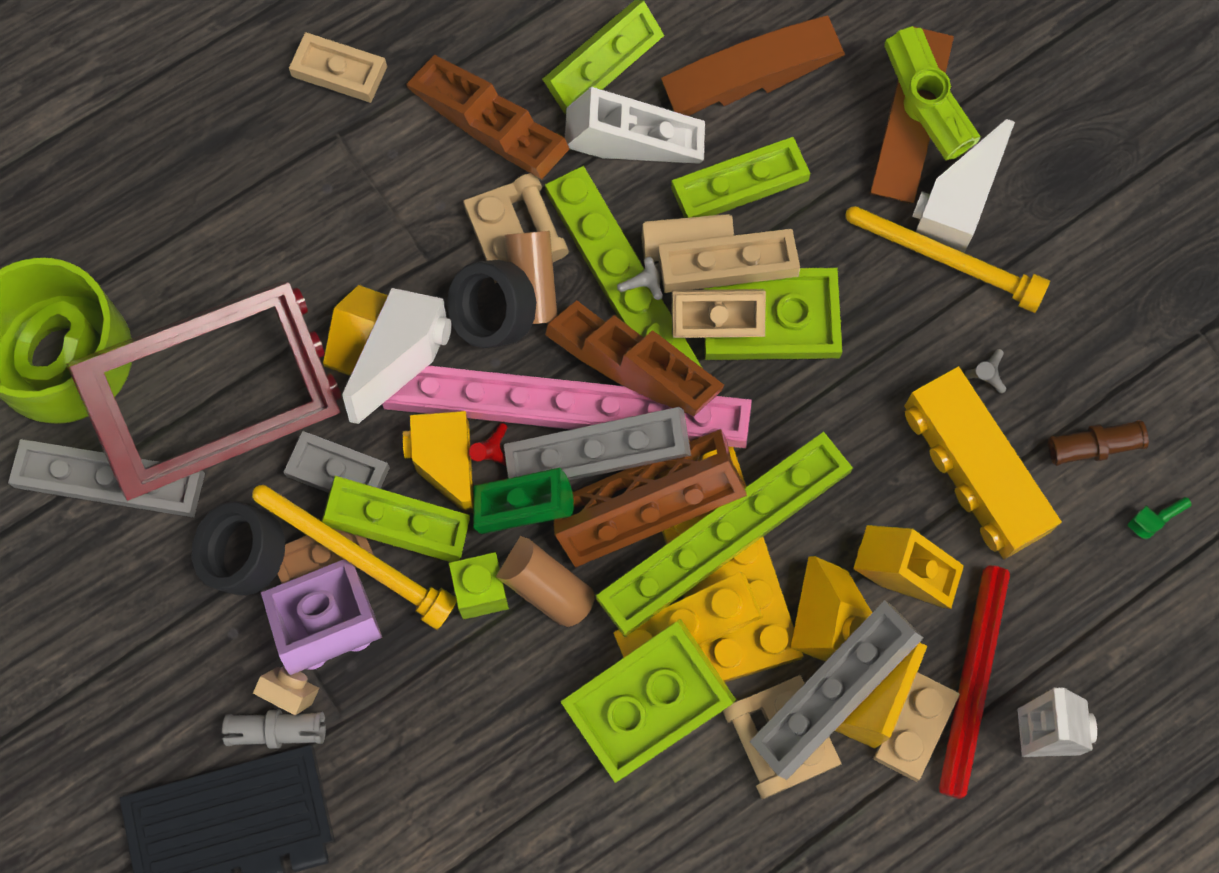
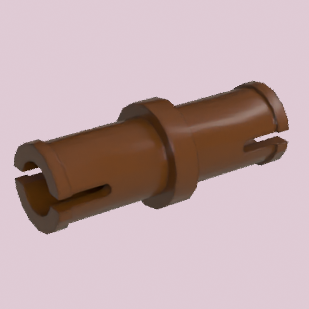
M1141 420L1105 428L1101 424L1091 425L1088 427V431L1058 437L1052 436L1048 439L1050 457L1055 466L1094 458L1095 461L1107 460L1110 454L1147 449L1149 444L1148 432L1144 422Z

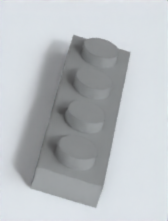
M680 407L504 444L508 478L560 467L569 480L691 456L684 409Z
M20 439L8 484L18 489L195 517L205 473L201 470L127 501L121 493L105 453ZM141 459L144 468L159 463L158 461Z
M884 600L750 740V743L777 776L787 780L924 637L891 604Z

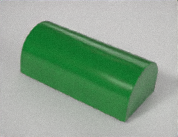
M560 467L474 486V529L480 534L570 517L573 514L574 499L572 488L567 475Z

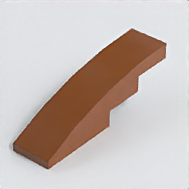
M827 15L746 40L704 57L661 79L674 112L690 116L718 101L725 107L761 88H764L769 93L844 56L845 52Z
M922 29L938 68L946 73L954 36ZM897 80L870 194L913 204L930 136L919 121H915L906 113L904 108L905 95L899 80ZM918 91L919 95L924 99H936L935 95L930 91Z
M436 55L406 84L410 91L474 139L541 180L570 149L563 136L535 123L528 110L499 96L492 83Z
M577 300L547 325L545 335L582 362L615 382L657 403L671 408L680 407L684 409V413L695 416L723 390V383L653 330L647 336L642 337L615 315L605 322Z

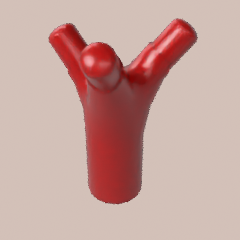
M504 423L499 424L497 430L487 440L472 444L469 449L471 459L474 461L492 460L507 467L505 454L500 449V443L508 428L507 425Z

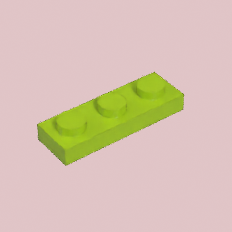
M634 0L542 80L564 114H566L567 107L590 87L604 89L664 37V34L645 1Z
M790 137L674 179L671 183V189L684 218L714 216L808 182L811 173L794 137Z
M335 476L332 481L322 517V522L331 528L448 562L460 560L470 520V515Z

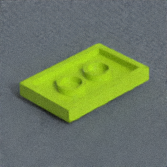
M800 268L799 277L703 288V290L765 289L766 291L765 337H704L705 360L828 359L841 357L842 337L838 268Z
M679 619L562 700L561 704L616 783L732 705L736 698L683 621Z

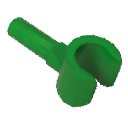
M1183 497L1162 509L1158 514L1154 513L1146 505L1130 520L1127 526L1142 539L1147 540L1171 518L1191 507L1192 503L1189 498Z

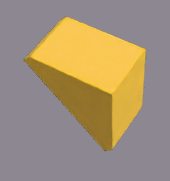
M358 285L334 307L323 361L325 367L351 376L388 295Z

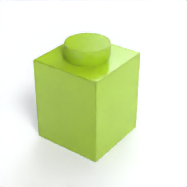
M496 552L449 563L458 609L463 620L509 609L504 584L496 578L500 570Z

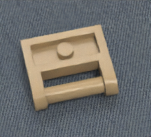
M533 174L522 175L511 184L463 200L466 213L486 261H507L505 235L524 233L512 203L523 199L537 232L550 231L553 262L564 258L569 253L565 240L558 237L540 194L542 186L539 178Z
M801 675L753 696L734 702L723 710L727 723L733 722L760 784L756 785L761 799L777 794L842 764L830 737H828L786 780L777 776L750 743V740L758 733L750 714L762 710L768 723L805 684Z

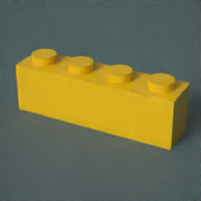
M959 366L911 393L904 406L906 408L905 417L908 424L916 434L920 435L922 433L930 445L932 461L939 471L948 473L956 485L955 494L959 503L967 512L972 511L982 526L980 528L982 538L992 551H998L1003 560L1050 534L1062 523Z

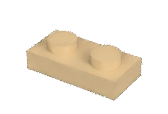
M305 32L289 66L291 76L370 103L387 68L386 60L383 57Z
M917 672L891 738L878 747L873 760L915 782L919 781L960 694Z

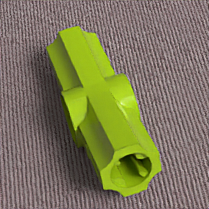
M911 26L899 30L895 35L886 39L884 46L905 95L904 108L908 116L922 124L945 160L955 159L966 153L972 146L978 143L981 136L950 92V79L945 72L938 68L922 28ZM918 91H930L935 95L936 99H924L919 95Z

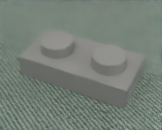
M302 431L284 470V474L288 478L329 493L335 476L381 489L390 467L387 462Z

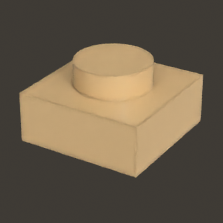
M276 667L260 676L253 694L293 715H297L313 704L319 688L307 682L308 678L302 672L289 675L285 667Z

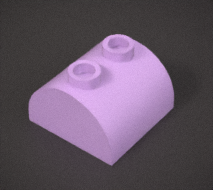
M345 559L261 592L278 655L289 675L305 669L313 670L319 668L329 659L349 651L363 650L371 642L382 638L355 566Z

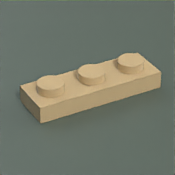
M792 229L658 245V258L664 293L672 292V290H693L799 277L800 264Z

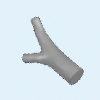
M646 257L644 259L645 269L640 274L617 285L619 292L642 286L651 289L654 299L660 300L663 295L660 289L662 276L659 262L654 265L653 259Z
M997 349L988 361L981 362L977 368L967 370L965 372L966 378L982 379L995 387L999 393H1004L1006 386L1002 383L998 373V366L1004 355L1003 351Z

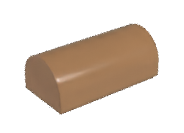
M550 231L506 234L507 261L514 263L522 269L534 288L537 304L533 324L549 323L557 317Z
M522 536L519 537L496 575V578L562 626L570 627L581 622L588 615L594 603V592L591 587L530 539Z

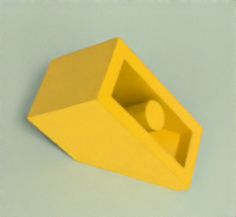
M466 411L410 415L411 430L403 431L405 459L412 458L417 473L464 513H474L472 463L469 455L471 447L470 427Z
M867 525L853 569L883 588L942 608L951 609L964 565L914 529Z
M816 556L808 557L791 643L792 649L827 661L872 614L848 570Z

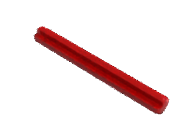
M988 565L982 572L958 691L960 695L955 705L939 784V792L952 798H963L967 795L1010 578L1009 570L993 565Z

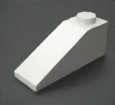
M590 87L567 107L565 140L572 150L608 159L697 164L704 161L705 121L594 87Z
M1006 119L936 179L930 194L921 192L912 217L920 219L916 229L917 233L963 253L966 251L977 227L1013 129L1014 121Z
M391 288L342 394L349 422L359 424L434 361L440 345L447 344L451 333V320L446 318L442 298Z
M1053 688L1017 709L1022 757L1075 756L1093 750L1092 743H1095L1097 739L1095 716L1093 713L1088 712L1087 700L1066 688Z

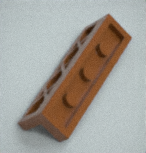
M719 429L689 442L691 456L628 468L572 492L574 499L573 510L584 505L585 507L581 512L568 518L555 519L554 531L556 538L575 568L747 496L745 485L731 460L727 439L723 431ZM715 449L717 450V454L697 461L701 455ZM670 470L666 476L654 480L659 473ZM627 488L622 495L611 498L617 491Z

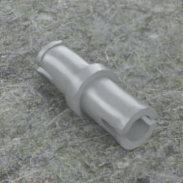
M280 709L269 710L267 715L227 714L224 717L222 734L229 733V736H224L223 742L226 746L267 744L269 749H279L282 744L286 743L323 744L326 724L320 725V722L325 721V716L323 712L297 715L282 714Z

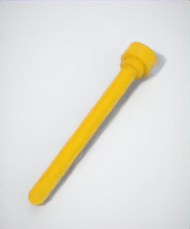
M852 206L845 213L846 220L853 225L1014 294L1012 299L1020 302L1018 306L1030 312L1036 313L1049 286L1050 280L1033 274L1030 277L1023 274L1022 278L859 207Z
M258 485L253 489L252 497L256 503L417 606L415 611L422 615L421 620L429 626L438 630L452 611L457 599L443 588H440L439 591L432 587L428 590L271 488L265 485Z

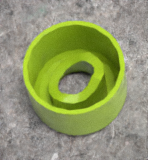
M31 258L0 269V398L17 413L39 422L60 424L75 422L89 417L66 364L132 339L125 319L98 283L87 272L72 263L54 258ZM64 328L70 329L64 336L63 349L57 360L48 366H33V354L40 341L51 332ZM132 362L104 372L114 397H116L125 384Z

